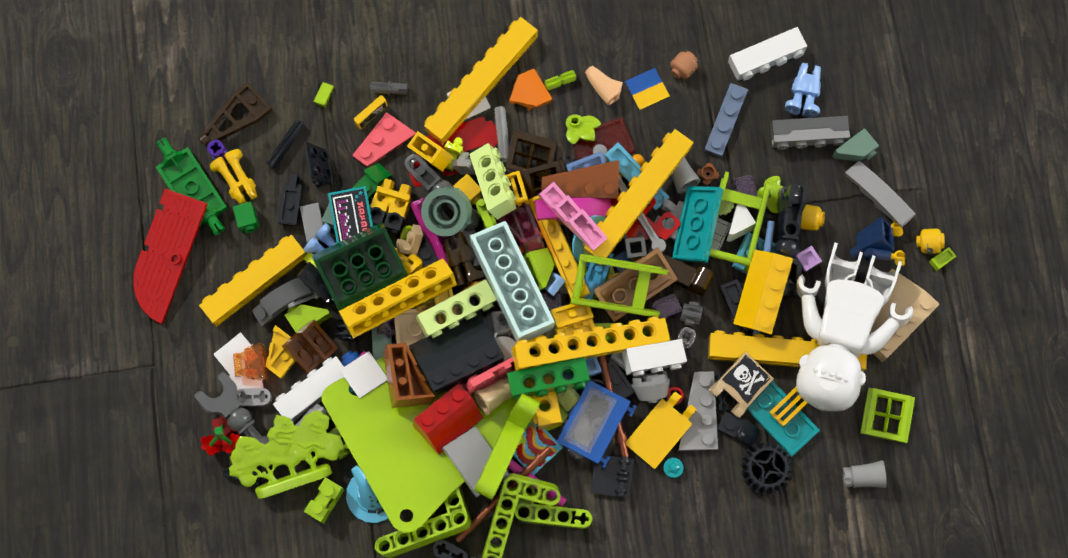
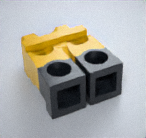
M384 179L382 185L377 187L370 205L373 226L382 222L388 233L400 236L410 203L412 202L411 186L401 184L399 192L394 191L395 183L392 180Z

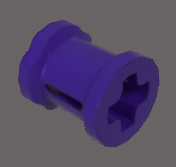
M212 140L207 146V150L214 160L219 157L225 159L224 155L228 151L220 140Z

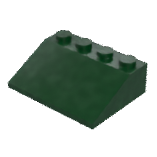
M382 222L312 255L313 261L338 311L408 276Z

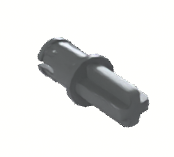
M391 81L389 83L371 82L370 92L385 93L388 96L390 94L407 95V83H391Z

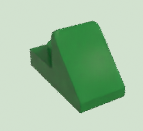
M377 163L364 170L365 175L353 188L366 186L369 200L376 193L377 187L382 185L384 179H390L392 175Z

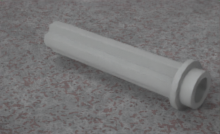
M499 106L494 109L498 149L501 154L499 159L505 166L509 150L506 110L503 106Z

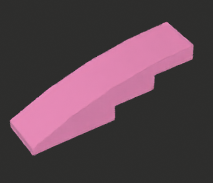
M555 182L551 183L538 195L554 214L592 251L607 239L606 235L583 209L580 210L568 195L566 196Z

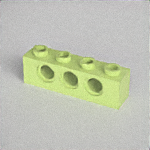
M487 143L470 153L469 155L487 210L496 219L515 210L514 200H516V197L510 190L509 186H511L508 177L505 176L506 168L499 159L501 158L499 150Z
M485 279L418 314L415 318L426 338L429 336L435 338L443 333L442 329L446 327L452 329L460 324L459 320L463 318L469 320L477 315L476 311L480 309L486 311L494 306L493 303L497 299ZM476 297L479 302L478 306L471 305L469 298ZM459 306L462 310L461 315L454 314L452 307ZM436 315H442L445 322L438 324L435 321Z

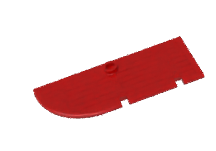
M164 189L159 204L165 205L163 211L156 210L144 245L149 246L148 251L141 250L133 277L134 292L140 307L151 319L160 324L164 322L208 203L168 189Z

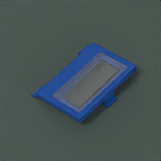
M589 381L576 406L572 407L568 415L569 419L557 443L596 464H599V462L603 463L601 467L605 468L610 457L606 456L604 459L602 456L625 412H629L628 416L632 417L637 406L629 407V400Z

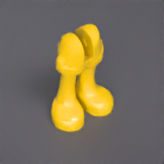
M235 149L227 152L224 156L233 168L239 182H236L223 157L215 159L209 167L211 171L222 174L230 187L229 194L232 199H235L239 204L247 203L242 191L246 190V193L252 200L258 196L255 189L256 184L251 178H247L239 163L243 153L240 149Z

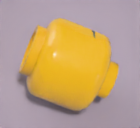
M805 205L800 228L817 231L820 227H823L825 212H822V209L818 206Z
M923 229L920 236L916 237L917 247H921L922 253L925 254L940 253L941 249L945 248V235L939 229Z

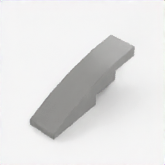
M860 161L845 172L846 177L859 186L860 191L874 202V206L900 227H903L915 216L914 211L884 181Z

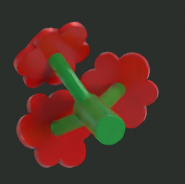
M220 415L219 418L212 420L213 432L216 436H203L200 440L202 443L201 449L210 456L219 453L221 450L231 454L236 448L239 437H241L238 434L231 433L233 430L229 428L227 419L225 420Z

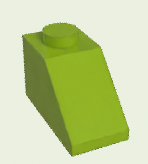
M548 248L531 251L523 256L539 291L547 286L555 266Z
M302 304L288 309V313L285 314L295 332L312 320H315L320 325L332 317L328 309Z

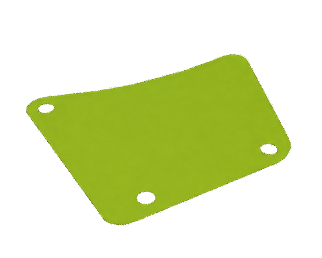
M384 357L376 360V362L386 375ZM343 377L325 388L322 394V403L358 466L364 472L366 480L393 527L401 532L415 531L424 524L455 489L465 482L443 451L438 455L413 427V419L448 391L434 397L431 404L392 408L388 381L383 382L359 398L357 395L350 394V384ZM473 393L469 394L475 402ZM510 398L489 415H485L478 407L484 418L475 426L492 450L511 410L517 402L516 399L512 400ZM558 402L563 424L567 418V411ZM542 403L539 405V408L542 411H548L550 406L547 403ZM556 426V427H551V428H546L545 430H546V431H549V430H552V429H554V428H557L558 426ZM521 437L519 444L526 442L527 440ZM405 509L411 510L413 512V519L410 522H403L400 519L401 511Z

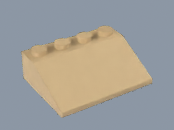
M891 269L888 273H893L895 270ZM900 273L898 274L892 294L888 302L881 308L870 333L876 331L889 319V309L892 303H896V314L905 315L906 309L912 307L913 316L905 326L897 329L882 349L874 353L881 362L885 361L939 305L925 290Z

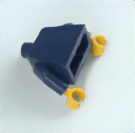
M879 217L856 235L857 245L850 249V254L854 259H857L860 252H863L862 256L867 262H871L873 255L875 256L874 260L890 261V259H894L897 266L899 261L902 262L901 266H903L906 259L905 253L901 250L896 251L894 254L891 253L895 251L893 236H902L903 228L895 222L889 225L882 217Z

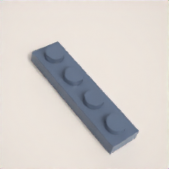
M730 83L704 152L722 158L748 89Z

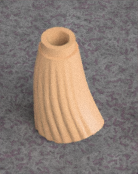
M594 66L589 67L585 71L591 85L607 105H611L619 99L623 82L607 77Z

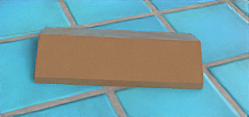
M658 247L648 253L647 256L635 262L658 266L668 270V275L651 273L646 300L678 280ZM626 268L594 289L593 291L598 300L632 306L639 270ZM605 309L613 322L627 314L625 312Z

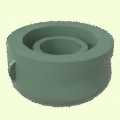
M444 187L430 192L422 202L421 216L424 224L431 232L439 236H450L463 231L471 223L472 206L468 197L459 188ZM445 202L450 203L454 208L455 213L451 220H446L442 215L441 208Z

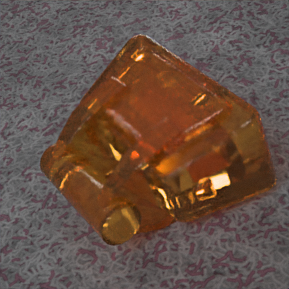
M261 342L245 348L244 352L233 354L235 377L246 376L252 380H268V372L265 367L266 348ZM241 359L245 360L244 369H242Z

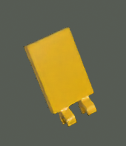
M674 392L667 402L662 398L626 441V445L654 469H656L691 427L692 423L689 419L697 410L691 404L683 414L673 408L682 397L677 392Z

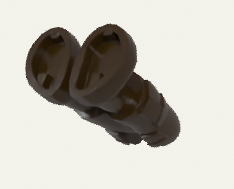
M462 231L454 234L458 248H456L451 236L444 237L446 259L449 268L454 270V277L457 283L453 287L455 290L486 278L482 270H476L473 266L472 261H474L475 256ZM463 264H464V267H465L466 276L464 275V273H463V271H462V268H461V266H462Z

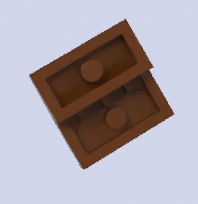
M315 320L307 323L282 346L305 374H309L321 361L327 360L338 348Z

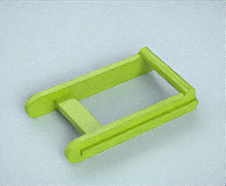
M725 171L724 178L721 179L719 186L723 189L721 203L723 200L758 209L759 211L747 258L715 249L710 250L709 256L745 265L743 271L747 272L756 249L770 193V183L766 182L762 198L725 189L729 172Z
M580 254L571 304L650 317L659 316V311L646 309L644 305L651 273L668 275V270L658 266ZM587 262L639 270L632 306L580 298Z

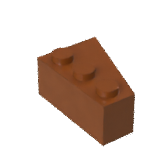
M387 344L383 351L392 408L431 404L435 396L426 384V379L419 371L417 362L407 344Z

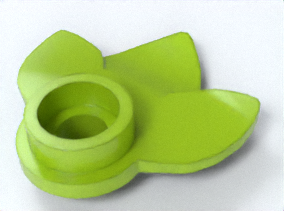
M576 114L571 115L566 119V127L568 129L566 138L573 145L579 139L594 141V128L599 127L601 123L593 116L581 117Z
M772 176L765 180L764 186L757 191L756 197L762 198L765 184L769 182L770 193L766 206L772 213H778V192L783 186H780L779 176Z

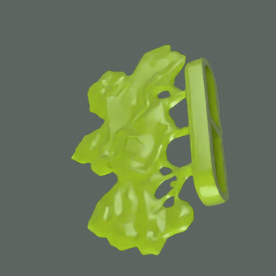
M319 410L305 415L299 426H295L288 417L276 415L273 422L274 427L270 428L267 433L269 439L267 444H263L253 437H239L236 448L230 456L232 465L229 468V475L238 477L241 485L245 487L252 486L258 477L268 479V483L262 484L255 489L258 499L265 498L329 476L332 473L329 464L316 466L315 463L318 458H325L331 461L337 460L340 451L344 450V445L340 436L326 433L330 418L327 415H323ZM312 451L315 452V457L313 458L311 455ZM301 460H305L311 466V468L297 473L294 469ZM271 464L273 465L272 470L269 469ZM261 465L265 467L268 471V474H266L265 471L261 473L257 469V466ZM286 465L291 475L276 479L273 472L277 466ZM255 471L258 475L254 476L252 472Z

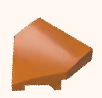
M535 69L518 75L508 103H517L531 111L532 108H538L550 103L552 97Z

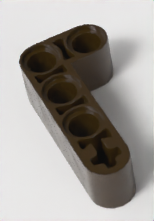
M646 247L647 254L653 251L652 248ZM663 254L678 279L673 284L697 295L704 296L714 273L700 266L695 269Z

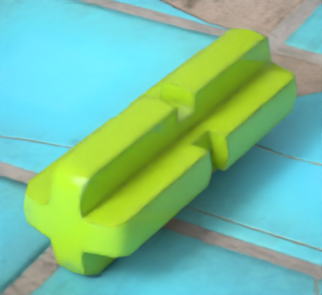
M571 70L560 74V77H552L545 80V86L547 90H552L560 87L561 84H568L576 80V74Z

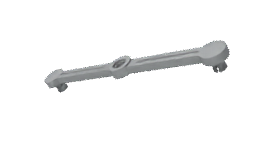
M596 145L593 149V154L602 151L604 156L607 153V149L604 145ZM619 176L618 189L621 193L623 191L627 192L628 188ZM642 212L637 220L651 240L652 250L658 247L661 252H664L666 249L665 241L658 238Z

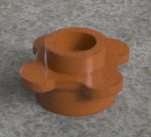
M707 163L702 169L697 170V176L702 178L705 185H709L712 180L719 178V173L716 172L711 163Z

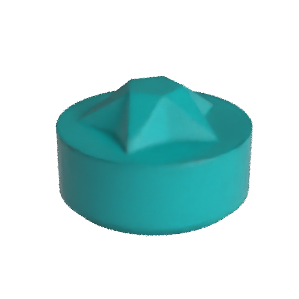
M670 458L664 463L663 471L669 478H677L683 472V464L677 458Z

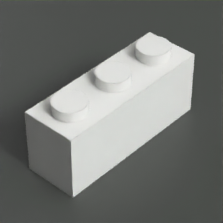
M682 339L628 348L621 352L626 375L633 374V377L645 375L647 371H651L652 374L663 372V368L670 367V370L682 368L681 365L687 362Z

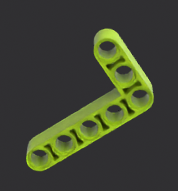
M523 393L511 410L474 488L475 492L492 500L526 427L539 407V401Z
M515 473L507 474L502 483L482 558L489 556L502 558L519 497L553 506L560 500L559 488L555 484ZM510 480H515L518 485L515 488H510L507 486V483ZM530 485L537 487L534 493H529L526 489ZM550 490L556 492L554 498H547L545 495ZM509 499L513 503L511 506L505 507L502 505V501ZM504 518L507 523L504 526H499L496 521ZM498 537L502 542L494 545L491 540Z
M461 486L455 489L444 501L448 513L426 520L415 531H396L380 537L375 543L376 551L384 558H392L469 529L471 518ZM454 498H459L458 504L451 506V501ZM461 516H464V522L462 524H457V519ZM446 523V528L443 531H438V526ZM427 530V535L424 538H420V532ZM408 537V542L405 545H401L402 538ZM390 543L389 549L383 552V546Z

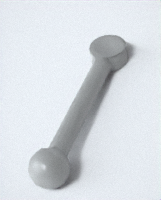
M314 293L311 296L289 303L288 307L292 308L311 299H318L319 296Z

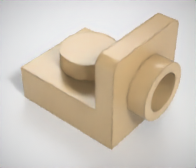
M413 224L411 231L407 233L406 240L397 239L396 243L399 252L417 255L423 238L420 225Z

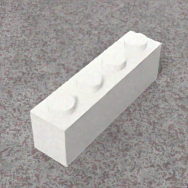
M798 27L730 55L728 63L737 81L741 79L748 80L754 76L753 74L767 72L774 65L781 66L791 58H800L804 55L807 44Z
M330 357L325 360L320 369L312 370L307 375V379L303 382L298 381L291 387V391L287 394L282 393L275 399L276 402L273 405L281 416L288 417L292 422H295L311 409L315 403L318 404L322 401V394L325 388L344 377L340 372V369L344 366L337 357Z

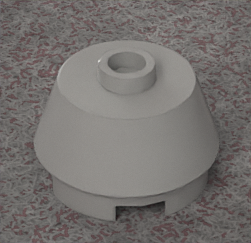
M667 371L659 372L658 375L657 373L648 374V372H645V375L632 378L633 384L631 386L640 401L654 403L668 395L670 379L667 377Z

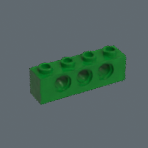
M585 357L507 373L511 398L517 401L522 393L527 396L536 395V397H544L548 395V392L563 393L572 387L575 389L585 388L590 381ZM567 372L571 373L573 379L565 380L562 375ZM549 376L554 379V382L546 384L543 379ZM530 380L534 382L535 386L533 388H526L524 383Z

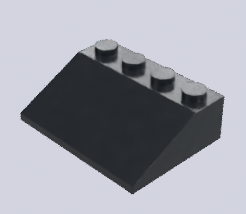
M476 313L477 315L469 320L459 321L460 324L452 329H449V327L442 329L443 333L435 338H432V336L425 337L408 345L435 397L452 389L458 383L463 384L470 377L476 374L480 375L504 362L505 357L496 339L479 313Z

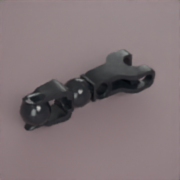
M800 181L781 187L777 198V210L779 213L777 228L779 236H777V239L779 240L775 245V254L793 258L791 277L788 276L782 299H787L791 295L795 299L798 296L796 285L802 271V264L795 257L799 252L796 240H799L797 235L800 232L802 213L807 201V186ZM796 186L799 187L801 190V194L799 196L798 191L795 188ZM787 225L791 227V234L786 232Z

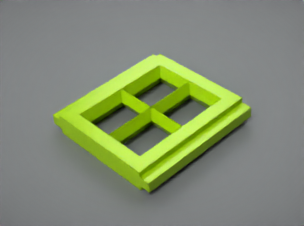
M868 388L860 434L907 444L915 397ZM878 397L888 399L886 413L875 411ZM892 400L903 402L901 416L890 414ZM875 415L885 417L883 431L872 429ZM889 418L900 420L898 434L887 432Z

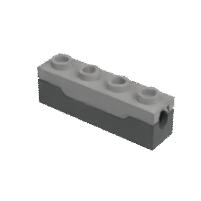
M848 116L772 120L770 125L772 148L779 150L796 146V148H806L809 145L824 147L826 144L842 146L850 138Z

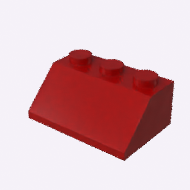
M458 383L413 419V427L439 455L443 452L444 446L469 431L484 417L473 398Z

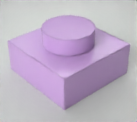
M812 246L798 253L795 257L797 261L801 262L804 272L809 271L822 262Z

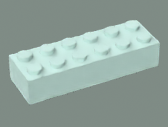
M506 221L470 235V245L516 341H528L553 330L555 322Z

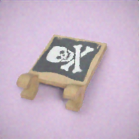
M744 352L730 369L709 388V391L714 396H718L725 389L738 402L731 412L740 418L747 407L774 378L747 352Z

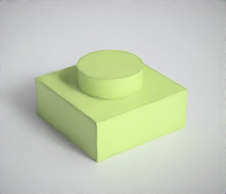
M573 387L568 388L566 392L557 394L558 402L567 412L577 404L580 395Z

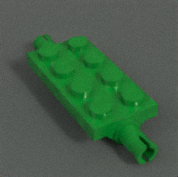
M162 138L161 140L165 146H163L160 140L156 145L163 153L164 160L156 166V169L171 191L208 203L200 226L207 222L213 234L219 235L220 233L216 227L221 232L225 228L217 218V215L227 210V206L190 149L187 147L182 151H176L172 148L167 138Z

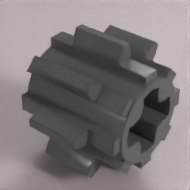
M691 301L689 304L684 303L681 321H685V325L694 326V324L700 323L703 307L698 306L699 303Z

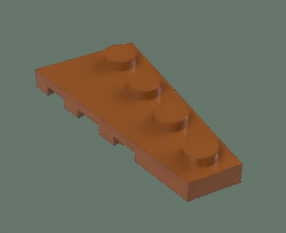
M619 160L544 176L541 181V192L551 183L555 182L561 191L569 197L618 198Z

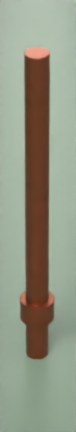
M606 355L599 356L598 359L605 388L614 393ZM620 421L614 438L615 442L618 443L620 455L628 457L625 442L627 437L626 433H623Z

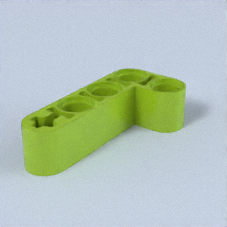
M532 485L527 487L532 491V493L535 492V489ZM520 497L515 509L516 518L524 523L586 529L592 522V515L587 510L534 504V501ZM523 507L530 511L526 518L518 515L519 510ZM547 510L549 512L548 519H539V511ZM566 512L569 515V520L567 522H560L558 514ZM572 513H576L575 517L581 518V515L584 514L585 518L589 519V521H585V524L582 525L580 520H574L575 524H571Z

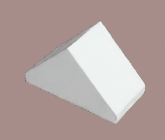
M736 205L727 241L731 242L747 232L753 231L756 222L746 206Z

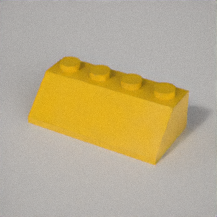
M754 250L733 324L772 334L793 258Z

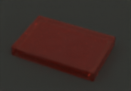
M622 117L602 123L599 127L594 128V141L579 139L576 144H572L578 160L592 155L594 147L599 144L604 145L608 152L618 142L629 154L635 153Z

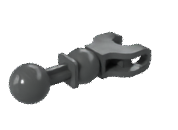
M412 154L406 158L405 167L428 191L432 192L439 188L453 187L451 183L443 180L422 157ZM419 162L420 166L415 169V164ZM443 203L442 207L448 206L455 213L450 203ZM473 208L471 223L463 231L470 232L479 226L480 216Z
M225 372L219 373L217 378L223 388V393L219 397L210 398L202 391L194 394L196 402L206 413L211 415L218 414L225 420L227 419L229 428L238 432V435L241 436L244 433L246 437H253L263 444L269 442L267 436L262 437L252 426L255 424L254 419L252 420L250 412L240 407L241 404L236 398L237 385Z

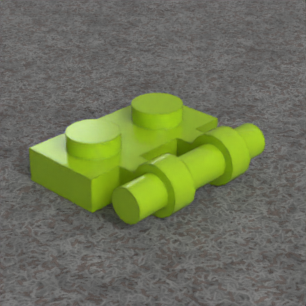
M479 199L476 202V207L484 229L497 225L494 216H489L484 199Z

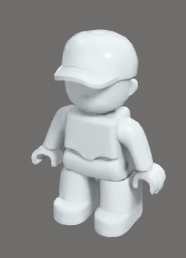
M835 243L825 276L826 296L823 319L819 316L814 297L818 293L821 281H816L814 288L809 289L804 286L805 278L803 274L799 276L796 287L797 293L802 299L804 327L811 338L818 340L819 347L813 349L809 355L801 357L796 384L800 397L813 407L824 411H844L850 408L857 400L861 386L866 380L865 373L861 371L860 362L857 357L861 356V354H874L882 349L897 329L905 326L912 318V307L906 309L905 315H898L895 313L896 303H892L889 309V319L876 331L870 333L881 308L888 302L902 264L901 261H899L895 272H882L873 266L875 259L873 255L865 283L862 284L854 280L863 252H860L857 261H845L836 256L835 252L838 243Z

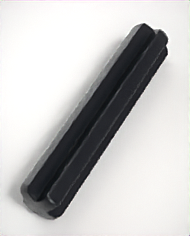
M296 120L266 161L269 167L273 169L277 167L304 129L305 125L302 121Z

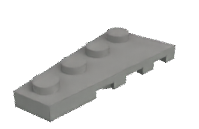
M714 371L694 372L687 408L691 404L697 410L689 419L692 425L681 437L678 451L718 450L715 396L709 391V388L715 384Z

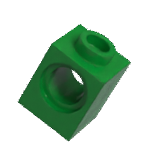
M251 201L233 206L237 226L241 232L251 233L260 227L255 207Z

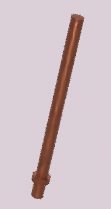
M547 446L540 454L537 453L535 455L536 458L519 475L528 477L541 463L544 464L546 462L545 459L553 452L552 449ZM512 480L507 486L515 488L518 483ZM499 494L471 521L469 529L460 532L455 537L458 543H461L496 508Z

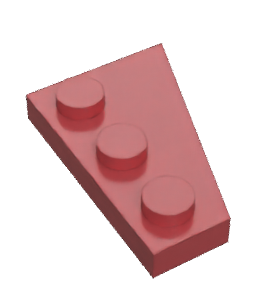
M386 112L352 156L369 168L387 156L389 152L399 148L410 138L412 139L416 133Z
M513 357L480 375L476 374L470 377L464 389L471 394L495 383L501 378H506L507 373L516 371Z

